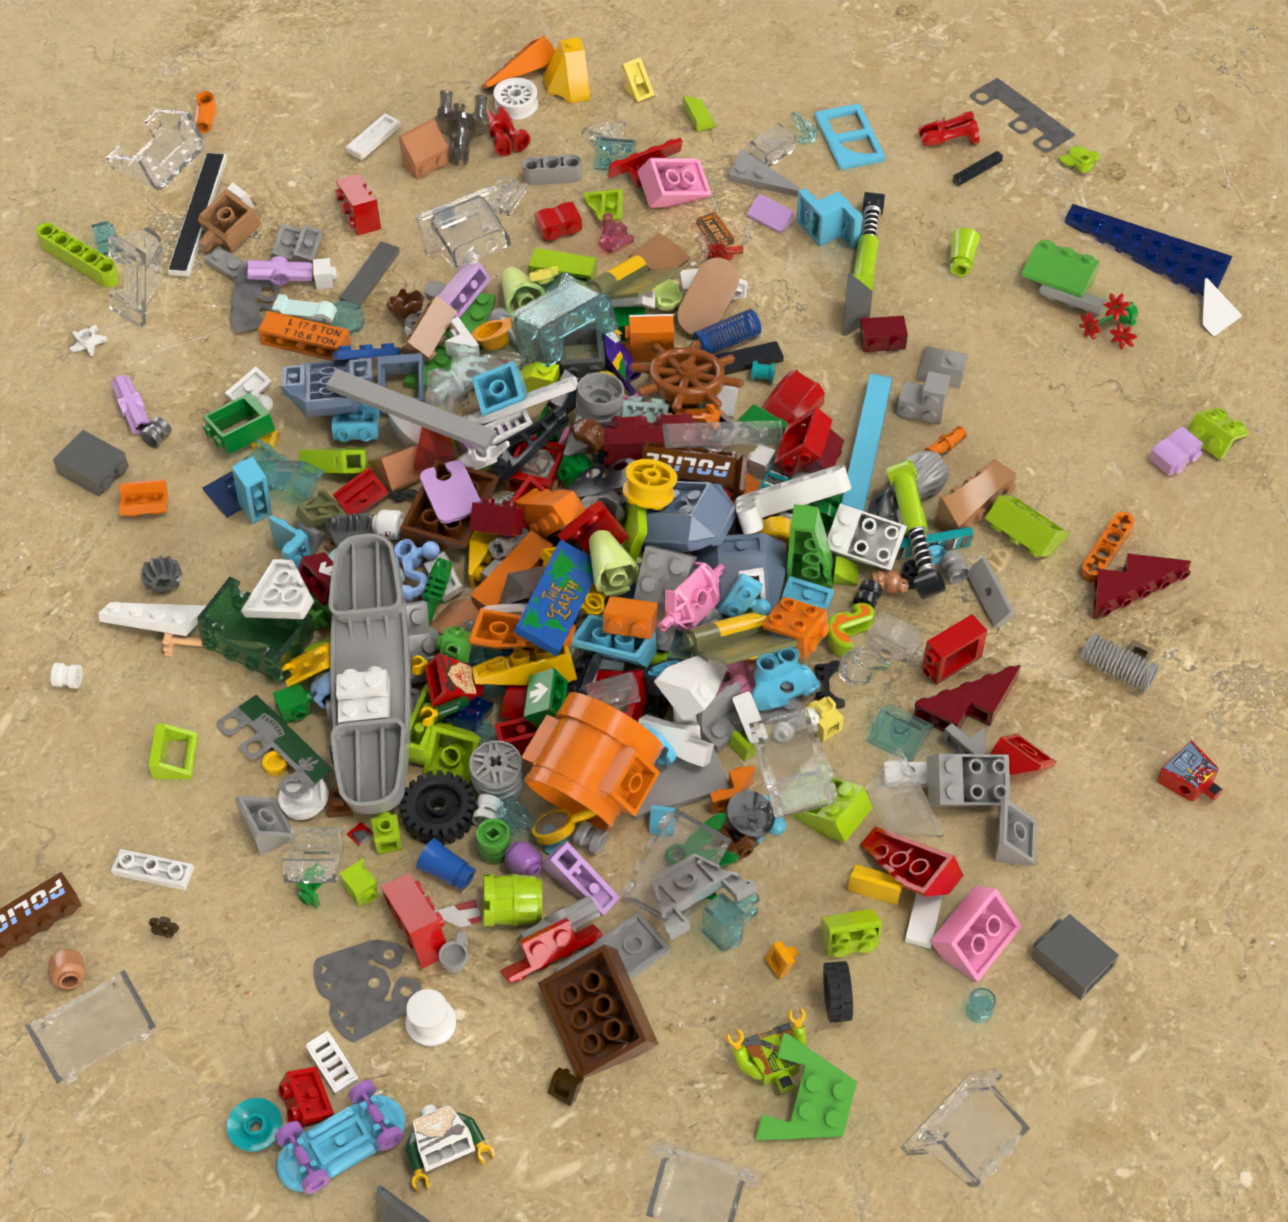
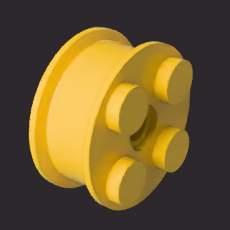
M652 459L636 460L627 466L625 471L627 480L623 484V494L627 498L628 503L661 510L673 501V487L677 483V474L672 467Z

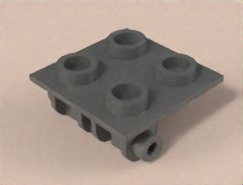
M356 513L352 515L334 514L328 518V522H324L336 547L348 537L359 534H375L371 527L374 515H370V513L358 515Z

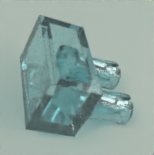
M722 892L703 908L702 933L723 953L730 948H736L742 942L744 924L758 914V908L755 905L759 902L758 894L754 892L737 902L736 900L731 901Z

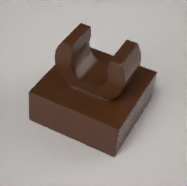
M333 788V791H329L327 801L328 818L353 816V810L345 803L339 794V789Z

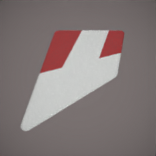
M475 899L437 910L443 920L459 927H465L482 921Z

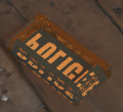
M716 212L696 218V224L715 250L734 244V237Z

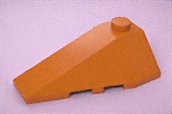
M545 35L531 40L514 55V58L503 65L504 69H499L481 85L482 89L544 66L547 68L555 53V49Z
M480 608L469 639L470 644L495 650L539 647L513 632L521 615ZM572 625L563 645L572 644L576 625Z

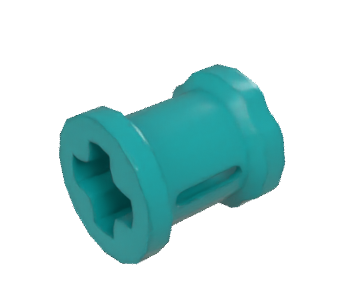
M753 361L751 380L764 379L773 383L776 363L767 365Z

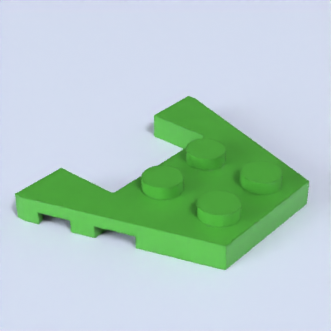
M783 1033L777 1058L804 1065L790 1122L762 1114L755 1139L776 1140L843 1136L857 1081L789 1034Z

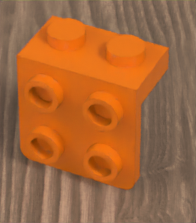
M784 597L763 621V628L798 640L796 648L799 651V659L806 660L810 653L816 650L820 640L828 634L827 610Z

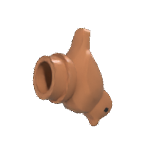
M893 567L891 571L878 570V572H872V580L879 583L883 591L901 594L908 592V581L901 578Z

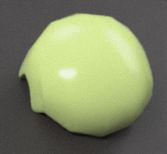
M668 279L656 286L655 307L659 310L672 311L680 306L683 292L679 291V284L676 281Z

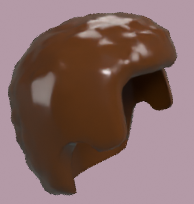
M401 289L397 296L388 298L387 308L394 317L405 321L410 314H415L422 310L424 297L418 290L407 293L405 289Z
M591 418L579 419L572 425L568 436L572 433L576 441L588 446V454L599 453L605 440V432L602 425Z

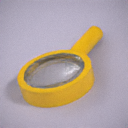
M588 808L571 814L566 809L552 810L535 821L532 826V833L539 844H555L568 837L574 830L576 823L597 815Z

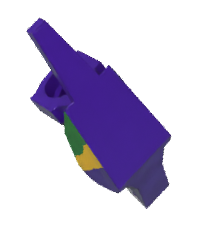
M611 329L605 332L603 337L606 368L621 380L624 388L633 396L637 392L630 382L639 378L642 373L630 370V364L635 362H633L629 351L620 343V337H622L623 333L620 330Z

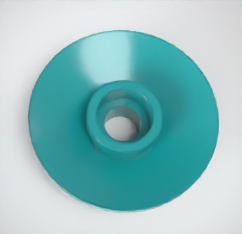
M250 1098L239 1103L231 1111L227 1120V1134L230 1141L237 1148L248 1152L261 1151L276 1141L274 1135L282 1127L283 1120L280 1110L273 1102L264 1098ZM253 1126H261L260 1130L256 1132L251 1131Z

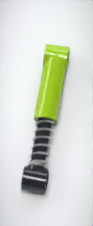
M864 192L862 208L864 218L862 233L857 244L853 275L873 291L879 240L876 236L878 235L880 214L883 215L885 194Z
M907 459L887 467V474L894 487L902 523L907 526L905 534L911 540L910 545L913 547V554H915L914 560L917 562L918 575L914 578L915 587L921 599L924 600L945 592L946 586L940 571L932 563L933 557L930 556L931 550L928 549L930 543L926 541L928 536L925 535L928 531V526L916 483L918 476L912 461Z

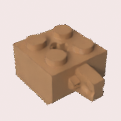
M225 189L199 215L198 222L205 233L199 243L208 253L220 244L233 252L261 223L254 209Z

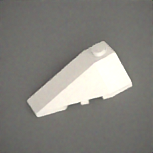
M697 655L665 668L654 682L681 718L686 720L707 708L715 698L728 668L725 664Z

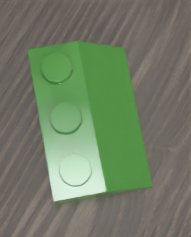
M1040 240L1034 246L1021 276L1082 298L1094 282L1100 261L1091 255L1076 253L1072 248L1057 246L1050 240Z

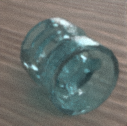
M977 988L971 992L966 1007V1014L970 1020L983 1024L991 1019L996 1005L994 993L986 988Z

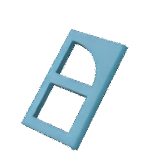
M860 103L814 113L840 170L880 163L886 160V156ZM857 115L863 129L835 134L828 121L829 119ZM868 138L875 153L854 152L843 147L841 143Z

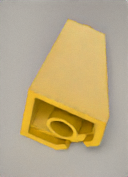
M580 37L560 40L543 76V83L547 94L564 97V101L569 103L590 100L585 51Z

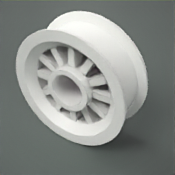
M508 78L501 81L494 89L495 110L497 111L498 107H503L514 120L531 116L538 107L536 86L524 78Z

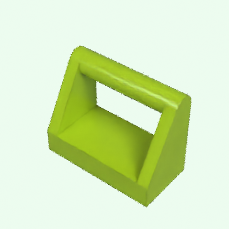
M155 724L148 766L153 779H191L199 734L168 724ZM169 741H188L183 769L166 764Z

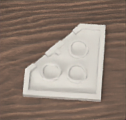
M273 559L241 612L245 617L304 619L314 600L293 560Z

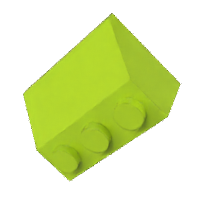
M999 495L985 518L991 522V528L1000 533L1004 531L1010 535L1008 537L1009 540L1017 545L1022 543L1028 547L1027 552L1037 558L1040 556L1048 557L1070 535L1068 531L1015 496Z

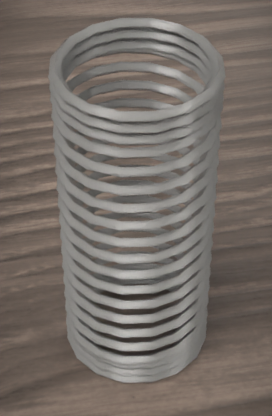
M1092 633L1082 649L1080 660L1089 662V664H1093V667L1097 666V669L1101 668V670H1105V672L1120 678V680L1136 686V689L1139 688V690L1146 692L1156 677L1159 664L1157 665L1155 662L1150 663V660H1147L1145 663L1146 658H1143L1141 661L1142 656L1138 658V654L1134 656V652L1130 654V650L1126 652V648L1122 650V646L1118 648V644L1111 643V640L1107 641V638L1103 639V636L1100 637L1098 633Z

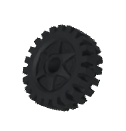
M437 770V775H433L432 771L427 772V777L424 778L421 774L417 776V782L412 780L409 782V788L405 787L404 797L400 804L401 817L407 832H410L411 837L414 839L418 837L419 842L424 844L428 841L429 843L433 838H436L443 845H445L446 840L452 844L455 842V837L459 840L463 838L464 832L468 833L471 825L474 824L472 816L476 810V802L473 790L469 787L466 780L462 781V777L458 774L454 777L453 772L447 771L446 775H443L442 770ZM438 806L443 807V808H441V809H434L435 807H438Z

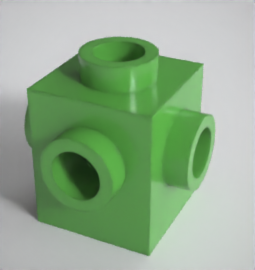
M457 626L445 628L443 635H438L436 649H439L442 655L450 654L458 661L468 663L472 648L469 639L472 632L464 631L463 628Z

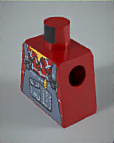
M1192 740L1161 768L1157 779L1159 784L1189 801H1195L1202 793L1214 801L1223 791L1220 786L1214 783L1219 771L1218 767Z

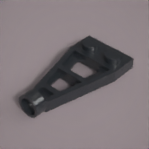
M558 405L551 411L550 415L494 445L498 446L506 441L509 442V447L497 458V462L491 467L503 482L521 470L570 420L565 411ZM545 430L534 442L529 438L537 432ZM521 442H526L528 444L527 448L518 457H513L509 453L511 447Z

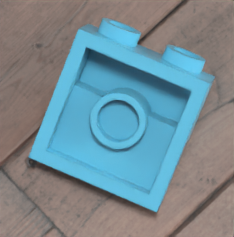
M361 403L356 413L333 415L331 423L333 440L347 442L357 439L363 441L378 439L381 410Z

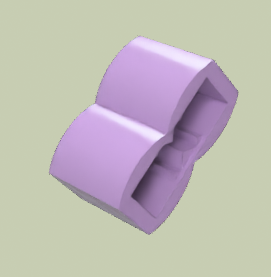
M1181 427L1152 449L1149 460L1168 476L1175 472L1178 474L1185 468L1187 463L1190 461L1194 462L1201 456L1203 443L1186 428Z

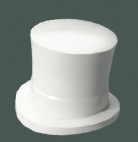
M424 989L416 992L409 999L406 1008L407 1017L405 1024L412 1040L428 1047L439 1046L447 1042L454 1034L456 1015L443 995L432 989Z

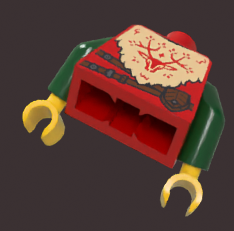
M438 653L436 656L428 657L427 660H424L422 656L416 655L411 660V673L413 675H421L425 667L431 704L437 707L436 709L431 707L422 708L419 717L424 715L430 716L423 719V726H430L436 716L441 718L467 707L475 696H481L484 691L483 684H475L472 667L458 661L450 654L442 655Z

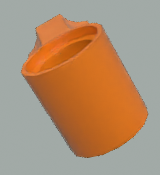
M202 91L196 96L197 108L194 128L200 131V133H208L212 129L217 108L214 95L209 91Z

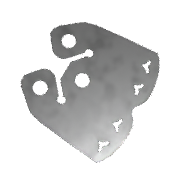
M379 939L371 940L316 959L314 965L316 986L320 994L331 1001L330 1018L338 1032L347 1040L356 1042L407 1013L406 1008L409 999L416 992L421 991V983L409 977H401L395 983L391 994L392 1000L386 1001L385 997L388 995L391 987V981L386 970L369 965L370 960H375L376 963L388 968L399 966L405 951L400 944ZM386 950H393L395 957L391 960L385 959L383 954ZM322 964H323L325 967H328V969L324 972V974H322V970H323V968H322V966H321ZM371 978H378L380 980V985L377 988L369 987L368 982ZM325 982L329 984L332 983L331 991L328 990V986L325 985ZM403 986H410L412 988V993L409 996H403L400 993ZM338 1010L345 1012L342 1019H340L341 1014L338 1013ZM346 1027H354V1034H351V1030L346 1029Z

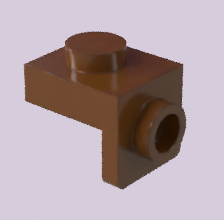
M722 825L716 834L719 838L717 842L722 850L737 854L738 859L748 857L753 853L754 848L759 845L757 840L747 835L739 840V838L735 837L736 834L732 832L733 829Z

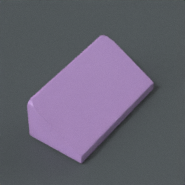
M762 194L757 196L747 213L748 217L780 234L793 222L792 210Z

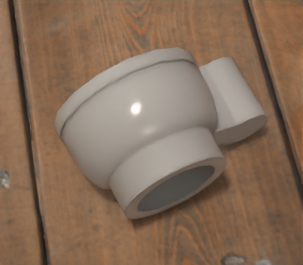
M462 931L457 934L456 941L447 942L439 951L440 963L450 973L461 972L468 963L467 934Z

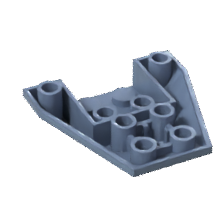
M765 533L726 535L721 545H708L702 549L692 551V556L697 557L696 562L706 563L712 570L718 564L725 566L724 569L726 571L719 577L720 601L715 606L717 609L736 582L739 571L763 568L765 595L766 600L771 606L770 613L778 604L788 563L785 542ZM722 614V615H723V619L730 618V617H728V616Z

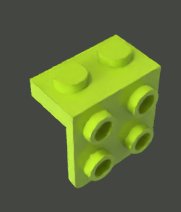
M1216 407L1197 412L1187 430L1203 443V449L1220 460L1225 457L1234 440L1247 436L1250 431L1245 428L1246 425L1243 422L1231 419L1227 416L1228 413L1225 410Z

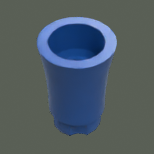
M433 838L426 845L416 864V869L431 874L453 887L456 886L460 890H464L469 886L476 872V869L468 865L467 861L454 854L436 838Z

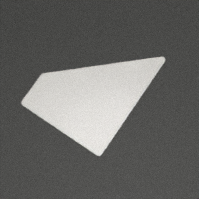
M1205 278L1203 326L1213 336H1216L1242 317V315L1209 279Z

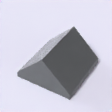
M848 274L843 336H847L860 328L861 318H870L873 291L853 274Z

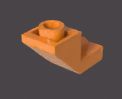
M753 765L748 767L739 766L734 770H730L728 780L730 789L723 788L710 793V809L712 814L724 812L727 802L735 793L750 789L754 783L755 769Z

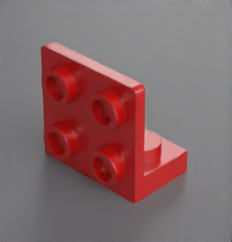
M600 500L582 512L558 534V537L563 541L570 538L573 541L576 540L587 555L590 556L589 539L596 531L605 530L610 532L620 545L629 538V535Z

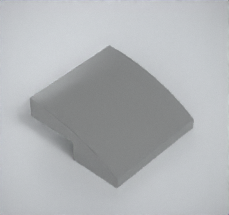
M282 223L270 259L280 256L286 258L288 262L313 263L323 230L304 224L301 230Z

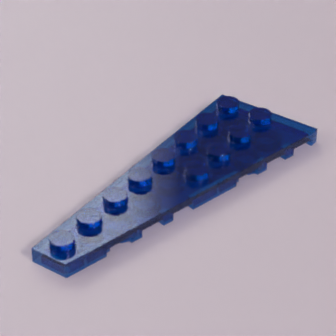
M1072 204L1065 217V224L1084 234L1087 233L1095 236L1098 242L1102 244L1105 242L1110 244L1120 254L1124 252L1130 255L1134 262L1156 274L1168 276L1172 283L1176 285L1180 283L1190 288L1189 292L1194 295L1197 292L1204 296L1205 278H1208L1219 289L1233 257Z

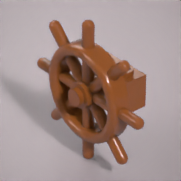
M698 340L692 342L691 348L679 347L665 350L660 344L656 343L652 346V349L657 356L651 361L650 365L630 364L631 371L649 374V385L639 388L637 391L638 395L645 396L655 392L660 397L666 399V403L670 404L668 413L674 415L681 408L698 409L699 403L705 401L713 404L715 408H720L722 402L716 396L722 391L723 387L741 388L744 385V381L742 379L725 377L723 366L735 361L733 355H727L718 359L711 353L701 350V343Z

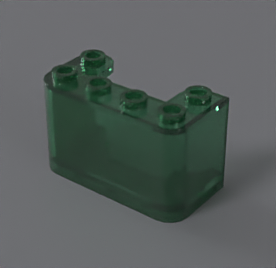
M229 576L197 617L203 647L208 651H215L223 655L229 661H236L244 665L250 671H256L265 675L270 681H282L290 671H282V667L290 663L292 659L302 655L304 649L314 638L312 615L307 613L304 619L245 617L241 610L251 593L248 591L245 594L242 593L238 588L240 581Z

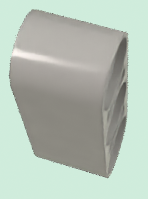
M573 154L526 158L522 162L523 181L528 185L577 182L582 178L581 158Z

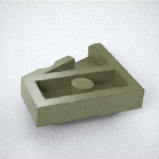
M320 489L316 497L311 496L307 499V502L300 504L295 514L309 528L324 525V522H328V518L334 514L343 515L347 513L324 489Z

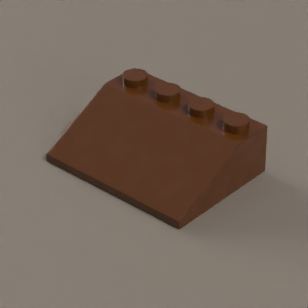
M435 459L432 467L436 470V478L441 481L448 480L451 477V473L445 467V463L448 462ZM465 467L480 500L481 498H491L500 480V476ZM422 485L400 527L402 540H411L417 548L422 547L428 541H433L438 544L440 550L466 549L474 531L470 530L471 516L447 524L441 523L437 519Z
M604 944L538 982L577 1077H589L633 1059L659 1045L616 948Z

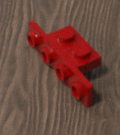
M681 137L670 139L664 144L652 146L646 151L633 153L622 160H615L609 165L607 176L611 179L628 173L635 187L639 188L642 184L637 171L650 158H666L679 153L683 140Z
M564 918L519 940L525 958L501 969L500 972L508 983L521 981L527 974L535 970L545 969L551 962L559 958L569 957L573 954V951L581 947L593 945L597 939L603 936L602 932L592 924L574 933L570 921Z

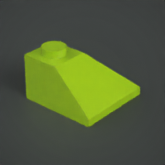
M444 720L432 726L423 773L427 774V772L432 771L433 775H437V770H442L443 775H446L447 771L453 772L454 777L458 774L462 777V781L466 780L470 786V757L474 750L479 747L481 738L462 725Z

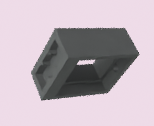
M600 322L557 326L561 372L565 369L575 377L581 378L587 372L591 374L605 371ZM597 344L598 358L566 360L565 346Z

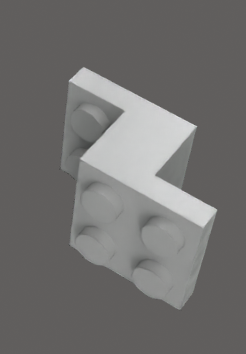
M425 601L406 603L410 667H412L411 660L416 655L422 656L424 660H427L430 656L440 654V650L436 649L439 631L429 626L428 608ZM425 667L421 675H413L411 673V684L427 681Z

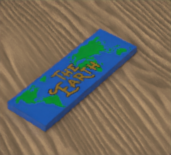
M560 540L513 632L557 656L594 581L591 557L565 541Z

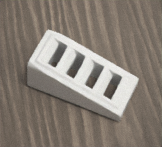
M525 408L498 418L484 426L498 429L500 435L496 436L492 442L493 445H496L533 423ZM515 423L517 427L512 429L511 424ZM506 426L508 431L504 432L502 427Z
M326 1031L305 1045L307 1054L335 1095L359 1080L329 1031ZM333 1053L335 1054V1056H333L326 1062H322V1060L328 1057L329 1055ZM339 1062L341 1063L339 1067L335 1068L331 1072H328V1069L332 1068ZM345 1071L348 1073L336 1082L333 1080Z

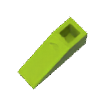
M367 447L299 449L300 472L361 473L368 468Z

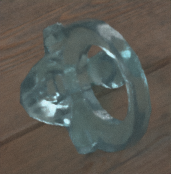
M797 111L792 112V121L807 136L805 138L801 135L796 141L802 144L814 142L817 138V125L811 126V122L807 121Z

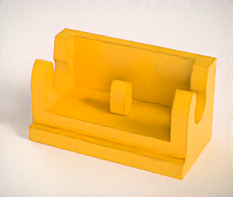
M330 642L318 646L282 666V671L290 670L292 674L291 677L285 680L288 687L305 681L330 668Z

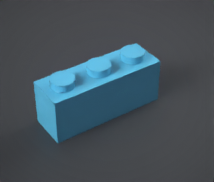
M253 457L239 461L236 465L232 466L238 503L251 524H254L272 515L267 478Z

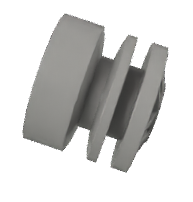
M599 372L587 374L581 378L577 386L575 419L577 415L582 416V418L594 419L604 429L611 423L612 417H622L624 385L621 380L608 373Z
M494 740L483 743L474 750L470 757L469 769L475 797L478 799L479 795L482 794L496 796L502 801V807L515 802L524 790L523 765L519 751L510 743Z

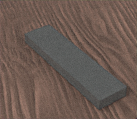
M380 241L340 296V303L359 309L399 255V247Z

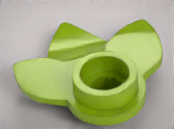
M1073 146L1069 150L1070 154L1059 156L1060 162L1068 166H1075L1076 170L1082 173L1090 172L1095 165V161L1100 159V154L1097 151L1088 152L1083 146Z

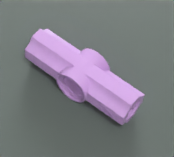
M280 256L273 257L270 261L247 260L246 278L270 280L275 285H284L289 281H312V263L288 262L286 258Z
M119 375L111 382L112 388L116 394L120 411L123 417L127 419L132 433L140 436V432L145 427L150 426L139 392L135 391L129 376Z

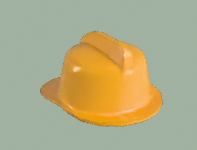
M508 317L485 322L474 329L471 335L486 350L491 351L505 348L509 342L507 331L514 325L515 318Z

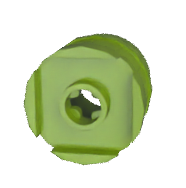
M483 874L484 926H494V924L529 925L536 924L537 921L542 920L541 879H536V876L530 875L494 876V874Z

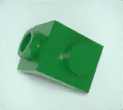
M584 454L563 457L556 476L569 488L584 470L595 465Z
M316 862L311 867L306 868L295 882L299 900L305 905L311 904L316 909L320 906V902L315 891L327 880L324 866Z

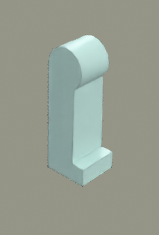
M278 294L272 307L275 313H282L326 325H331L337 312V308L327 301L317 303L290 300L286 295Z

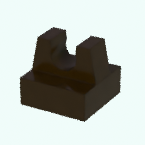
M559 1067L553 1073L547 1093L571 1106L576 1101L584 1078L581 1076L576 1077L570 1074L569 1069Z

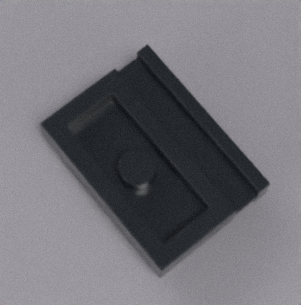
M595 652L593 655L588 654L577 658L573 664L577 680L569 682L567 689L570 692L588 695L603 656Z

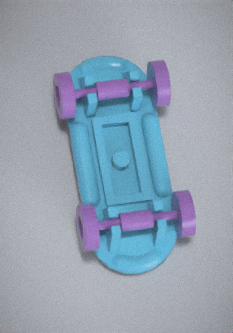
M364 1080L352 1087L348 1093L353 1105L304 1133L298 1121L282 1126L274 1135L277 1143L280 1146H284L277 1159V1173L280 1181L292 1191H305L306 1194H312L324 1188L331 1178L376 1152L386 1151L395 1147L404 1138L403 1131L406 1126V1117L402 1107L390 1097L373 1095L376 1092V1086L372 1080Z

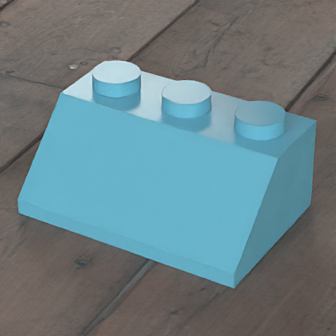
M589 614L574 634L571 646L592 655L596 652L606 658L648 667L656 655V630L651 639L603 633V618Z

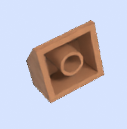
M433 118L399 135L402 165L416 179L450 162L448 145Z

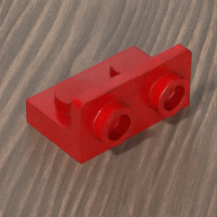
M316 1066L287 1071L278 1086L279 1097L284 1100L287 1108L289 1123L298 1121L302 1128H304L306 1124L324 1121L334 1115Z

